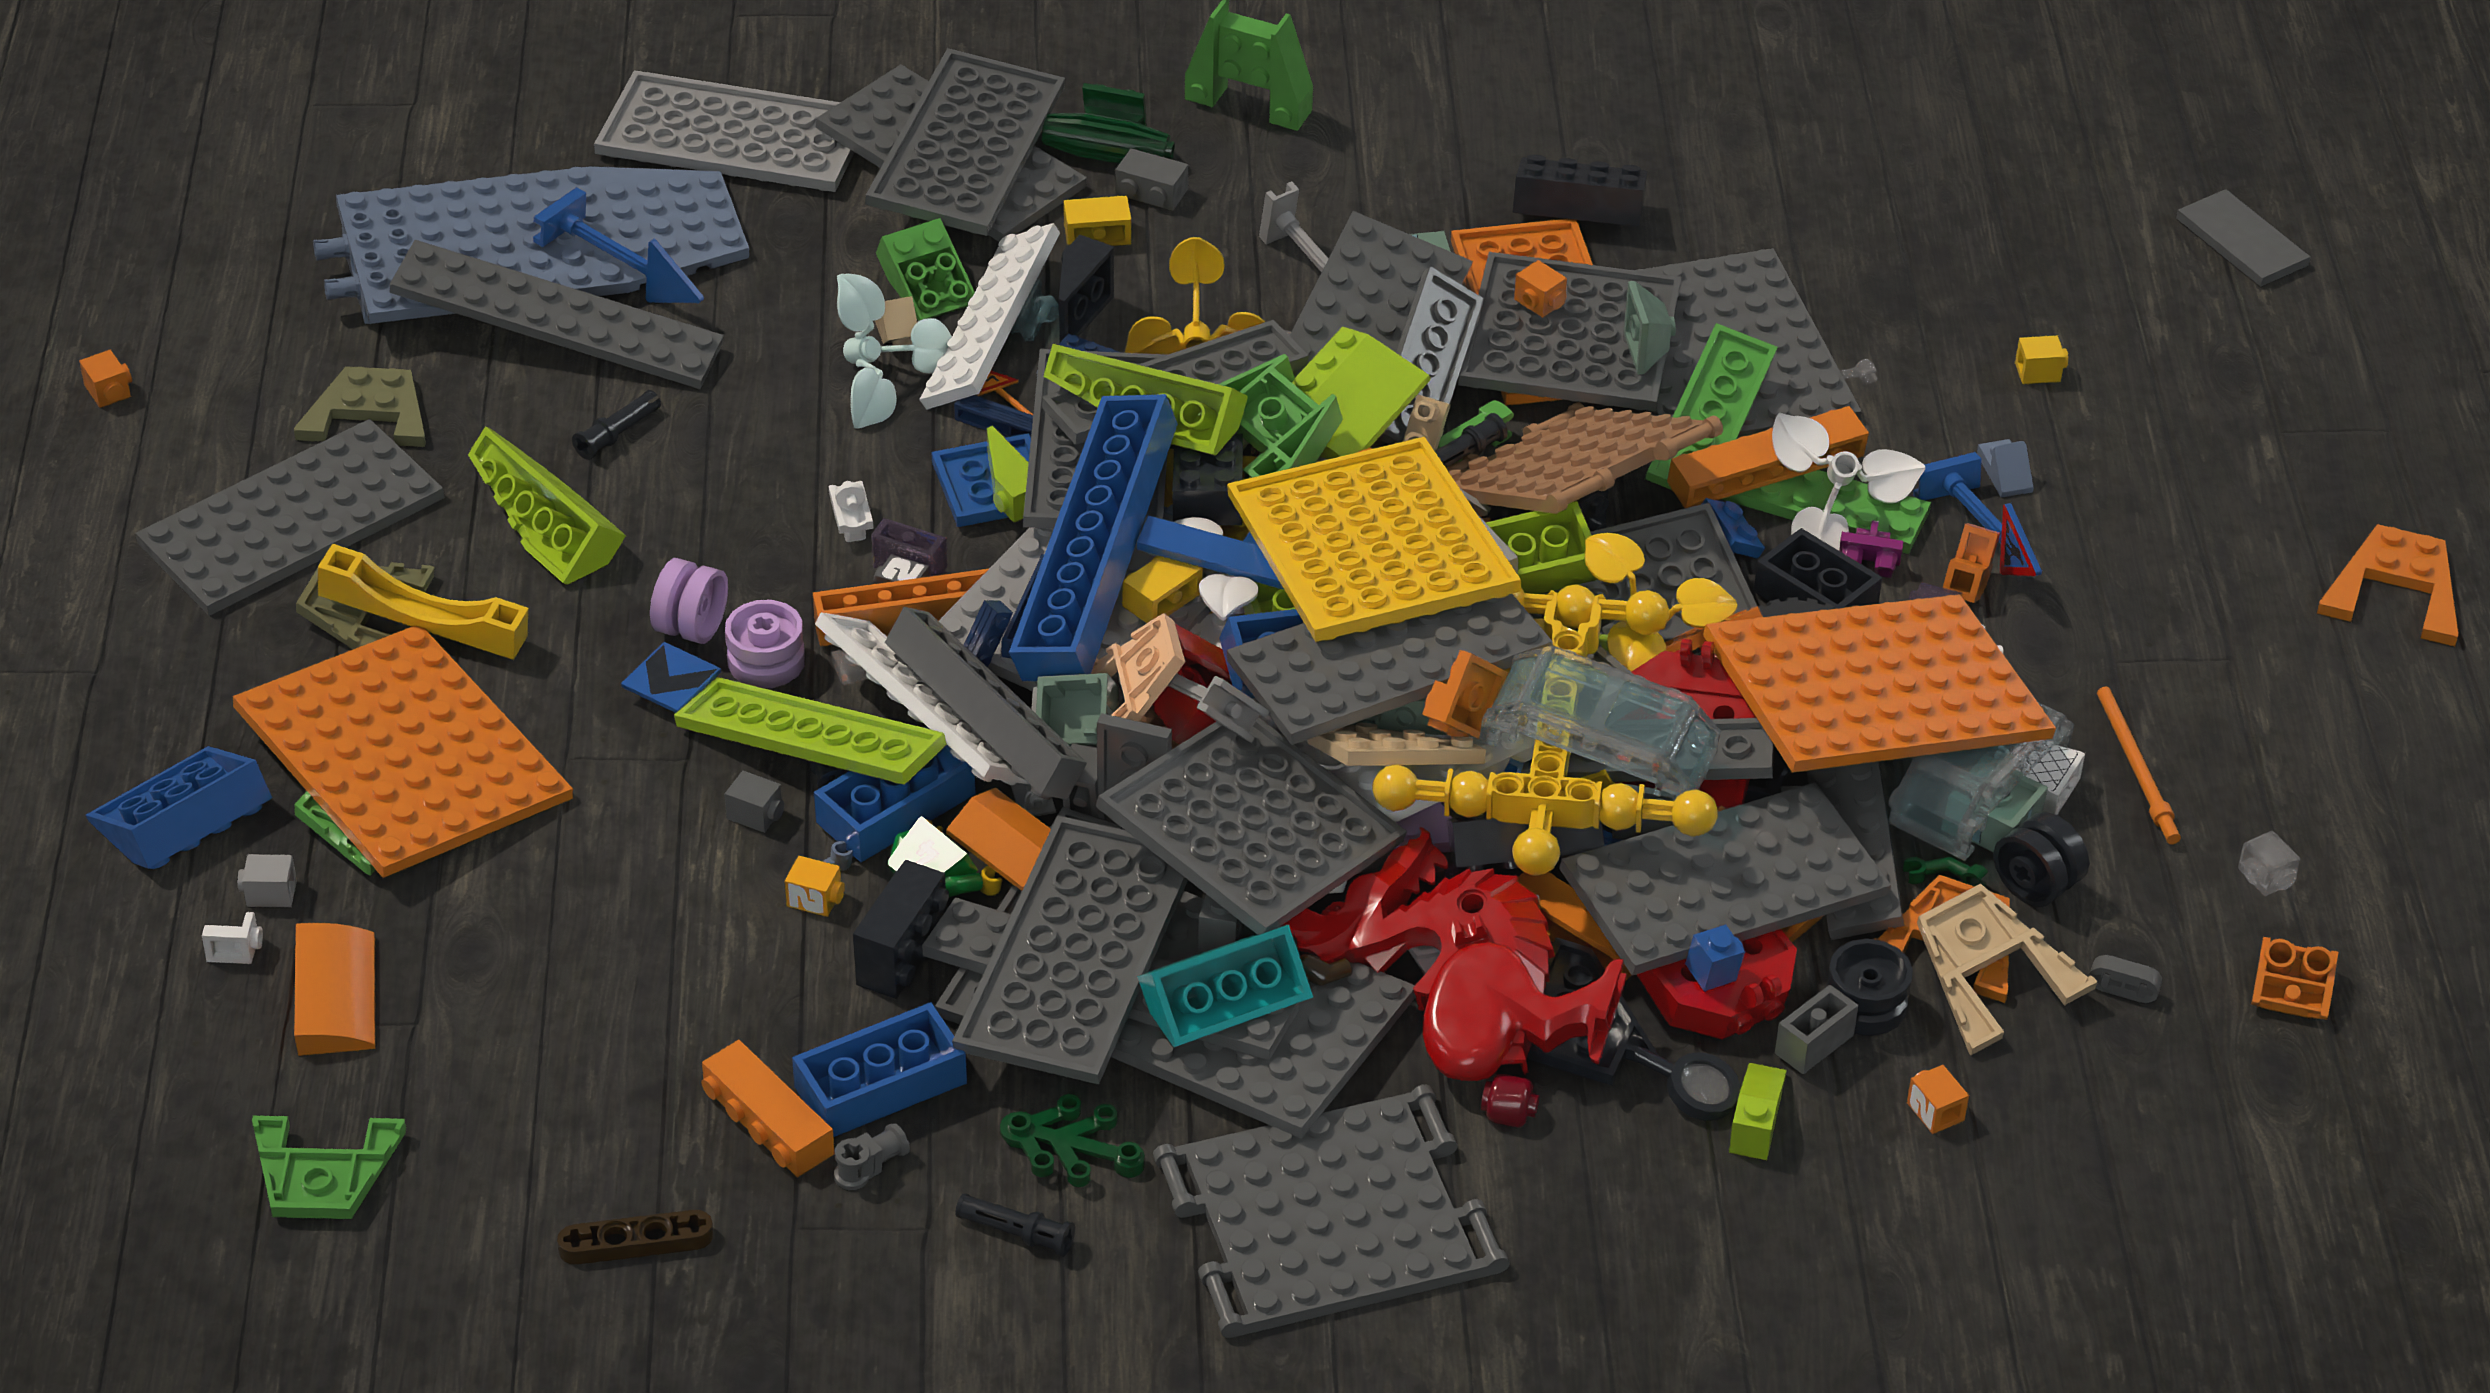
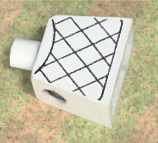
M2042 741L2025 742L2018 755L1999 748L1993 760L2047 786L2048 791L2043 812L2057 815L2080 780L2085 753Z

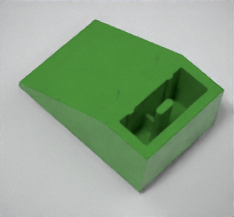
M941 218L882 236L876 255L888 281L901 298L912 296L918 321L935 318L968 307V302L973 297L975 291Z

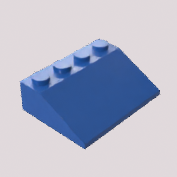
M208 746L86 814V817L132 863L148 869H155L167 864L170 861L169 857L175 853L197 847L201 843L200 839L210 833L215 834L225 831L232 825L231 821L238 817L258 812L262 809V804L272 799V796L256 760Z

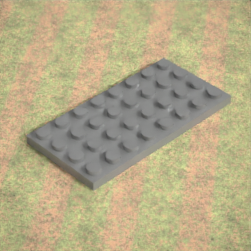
M636 70L633 71L594 143L595 154L699 171H721L722 174L733 177L738 176L836 192L854 151L816 128V118L841 102Z

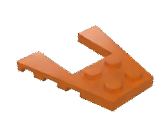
M2377 524L2320 600L2317 614L2351 622L2363 578L2432 594L2421 639L2455 647L2458 638V628L2446 541L2429 535L2417 534Z

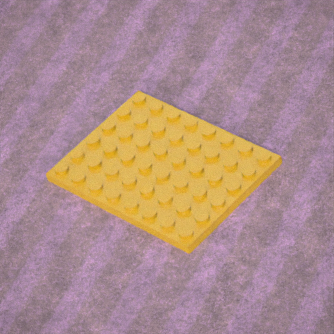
M1425 437L1227 484L1229 498L1315 642L1333 640L1338 636L1354 632H1365L1371 628L1391 623H1401L1407 619L1423 615H1434L1440 611L1460 606L1466 607L1492 598H1503L1509 594L1522 591L1520 577Z

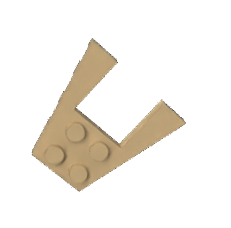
M1982 884L1920 915L1917 921L1970 1055L2001 1040L2004 1034L2003 1029L1965 979V977L2022 948L2064 1005L2094 990L2097 985V980L2094 977H2087L2074 966L2075 962L2064 952L2058 953L2043 940L2044 936L2035 928L2029 929L2016 918L2017 913Z

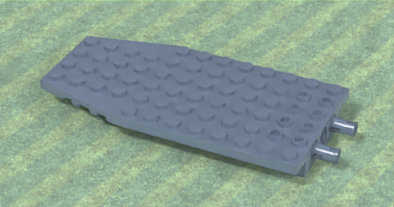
M573 167L564 170H544L537 173L510 174L501 177L477 178L457 182L447 181L439 184L414 185L412 187L394 189L384 188L376 191L350 192L348 194L336 195L337 208L342 223V237L313 240L316 261L345 257L352 276L339 279H324L326 299L356 297L359 301L365 324L455 314L390 293V282L414 240L596 296L630 293L640 290V284L646 283L647 280L645 274L577 235L572 236L564 232L544 247L533 242V236L541 232V226L534 222V216L576 187L586 192V218L583 219L584 224L648 260V243L652 239H656L686 276L695 274L698 267L705 265L710 268H716L749 258V246L721 171L616 167Z

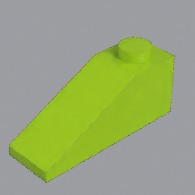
M993 426L987 428V453L994 491L993 501L1000 512H1004L1013 522H1017L1023 519L1029 462Z
M1749 1063L1733 1119L1729 1153L1767 1160L1787 1070Z

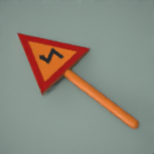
M990 371L977 396L995 391L1017 410L1033 415L1002 389L1018 383V379Z

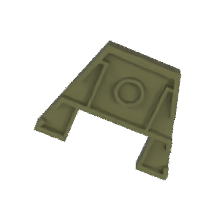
M345 367L294 428L295 440L323 442L327 438L332 419H370L372 421L397 422L394 442L398 446L425 447L426 445L411 370Z
M391 562L389 567L379 566L392 577L422 592L427 590L434 578L435 567L430 565H422L421 569L404 568V563ZM318 568L296 603V612L352 649L390 635L365 626L372 613L318 596Z

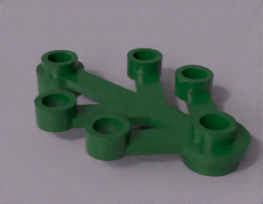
M1066 1094L1059 1098L1058 1106L1034 1115L1026 1112H1013L1005 1116L1000 1123L1002 1138L1009 1146L1023 1149L1031 1163V1172L1038 1177H1047L1053 1173L1054 1157L1050 1152L1041 1150L1037 1141L1051 1145L1067 1171L1068 1182L1075 1187H1084L1089 1184L1091 1180V1167L1087 1162L1079 1160L1074 1151L1113 1161L1116 1173L1126 1178L1140 1175L1145 1168V1153L1138 1144L1124 1142L1118 1147L1083 1137L1099 1130H1111L1117 1125V1110L1110 1104L1097 1106L1094 1110V1116L1056 1130L1047 1128L1046 1126L1063 1119L1072 1121L1080 1116V1099L1075 1095ZM1066 1106H1072V1107H1074V1108H1072V1109H1066V1108H1064V1107H1066ZM1102 1116H1109L1110 1118L1104 1119V1118H1101V1117H1102ZM1040 1162L1047 1163L1046 1165H1038ZM1076 1172H1082V1173H1084V1174H1083V1175H1075L1074 1173H1076Z

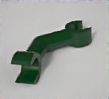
M1910 857L1904 860L1903 872H1909L1908 883L1919 884L1928 875L1949 872L1963 879V882L1972 886L1982 884L1984 887L1987 885L1986 882L1981 880L1988 873L1983 866L1975 864L1970 867L1952 857L1928 861L1918 857Z

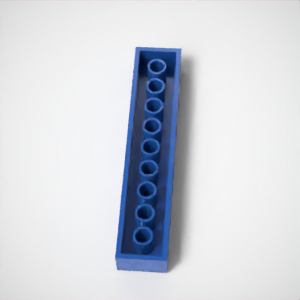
M1166 394L1102 396L1009 650V654L1022 681H1037L1038 677L1091 674L1178 425Z

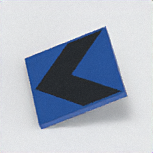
M663 642L621 683V687L677 713L721 673V668Z

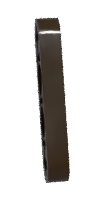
M686 1210L569 1225L560 1231L557 1243L559 1255L564 1262L569 1264H586L705 1248L711 1243L714 1232L712 1219L709 1214L702 1210ZM699 1227V1232L693 1233L691 1228ZM678 1228V1235L674 1236L673 1229ZM654 1229L666 1232L665 1236L658 1240H650L645 1237L647 1232ZM614 1234H621L626 1237V1240L618 1245H611L605 1241ZM597 1238L598 1245L593 1246V1239ZM580 1241L579 1247H572V1242Z

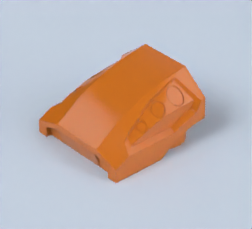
M2263 937L2251 1004L2286 1014L2327 1020L2339 952L2332 950L2330 952L2320 946L2312 948L2308 946L2307 948L2294 946L2293 943L2285 939H2275L2270 942L2271 938Z

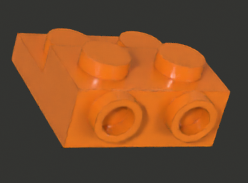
M1460 650L1456 661L1452 664L1447 684L1435 680L1432 690L1427 695L1425 708L1422 715L1430 718L1427 725L1445 732L1446 735L1451 737L1470 736L1483 741L1509 672L1472 653Z

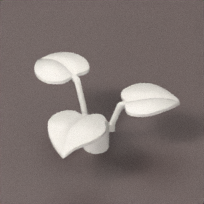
M1779 413L1776 416L1772 431V442L1775 454L1781 464L1795 472L1806 471L1812 462L1817 465L1828 464L1827 475L1834 484L1824 512L1817 507H1807L1801 510L1792 522L1791 535L1800 528H1803L1839 550L1842 531L1849 532L1848 522L1842 515L1830 514L1841 486L1848 485L1857 474L1862 482H1868V491L1873 498L1883 503H1897L1911 493L1918 479L1925 471V465L1907 454L1887 449L1869 453L1863 459L1862 466L1859 464L1857 457L1847 451L1839 452L1834 457L1829 455L1827 458L1820 459L1819 457H1822L1829 448V435L1820 423L1807 417L1790 416Z
M1192 517L1174 521L1178 524L1223 536L1221 527L1205 518ZM1218 572V574L1209 575L1200 581L1199 593L1209 609L1222 621H1225L1231 614L1245 613L1243 607L1251 603L1258 596V586L1247 577H1235Z

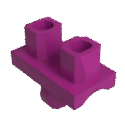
M1872 520L1871 529L1857 528L1856 533L1842 531L1840 552L1860 564L1862 560L1875 562L1874 572L1881 577H1892L1896 565L1900 566L1903 541L1890 539L1891 533L1878 531L1879 521Z

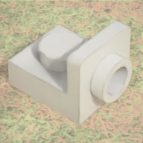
M246 912L242 927L205 925L202 941L206 961L252 964L255 949H260L263 941V930L261 926H257L255 913Z

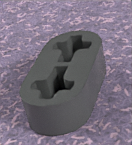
M2109 955L2095 958L2088 977L2092 976L2097 980L2096 989L2143 1003L2156 1000L2163 983L2162 976L2154 968Z

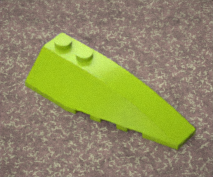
M1052 344L1043 375L1045 378L1096 407L1099 406L1102 396L1166 394L1178 423L1171 444L1215 456L1239 429L1248 399L1247 395L1230 387Z
M485 426L468 456L485 484L491 486L495 493L493 497L497 504L505 509L509 516L507 520L512 529L517 530L522 538L520 542L524 549L562 583L567 585L608 565L626 535L551 472L495 431Z

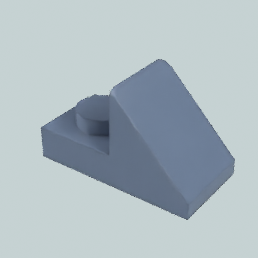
M2010 439L1978 444L1977 454L1982 458L1981 463L2001 498L2033 492L2027 446L2024 441L2012 443Z

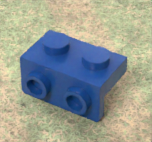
M1705 498L1702 504L1710 503L1732 552L1759 558L1765 547L1757 537V531L1748 524L1742 515V509L1731 501L1721 502Z

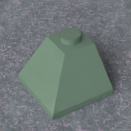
M1628 281L1624 335L1637 375L1645 374L1669 351L1670 338L1675 336L1676 325L1674 317L1668 315L1665 303L1636 281Z

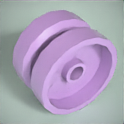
M673 558L667 562L657 579L651 598L650 621L654 631L673 636L680 633L683 639L700 644L708 642L720 625L727 603L728 579L725 572L707 566H702L698 569L696 563L679 558Z
M756 600L743 604L732 611L726 620L725 637L728 647V668L733 677L741 683L760 688H775L785 685L798 677L804 668L805 662L803 624L798 612L788 604L775 600Z

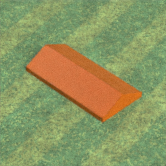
M993 788L973 796L948 826L946 834L1022 891L1051 829L1000 790Z

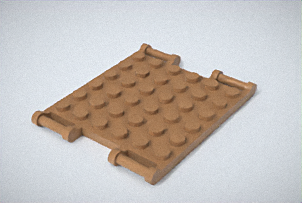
M1577 402L1570 405L1567 411L1538 425L1532 423L1524 427L1521 442L1515 445L1507 444L1495 449L1496 454L1490 457H1479L1477 454H1469L1462 461L1446 469L1458 487L1475 497L1480 504L1557 514L1566 510L1568 504L1597 490L1605 491L1613 487L1614 479L1651 461L1669 460L1675 457L1678 451L1704 438H1714L1723 433V425L1720 419L1714 415L1704 420H1693L1690 416L1673 418L1670 414L1653 416L1651 412L1633 414L1631 410L1613 412L1612 408L1594 410L1593 406L1584 407L1583 404Z

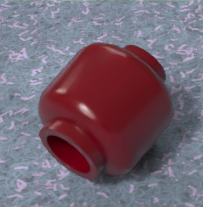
M1498 1074L1493 1081H1486L1481 1111H1486L1487 1118L1492 1123L1521 1128L1526 1123L1528 1116L1536 1117L1540 1095L1533 1094V1085L1530 1080L1507 1074Z

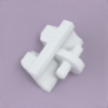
M845 481L841 486L830 485L829 495L839 534L844 533L846 542L866 539V530L873 529V520L863 482Z

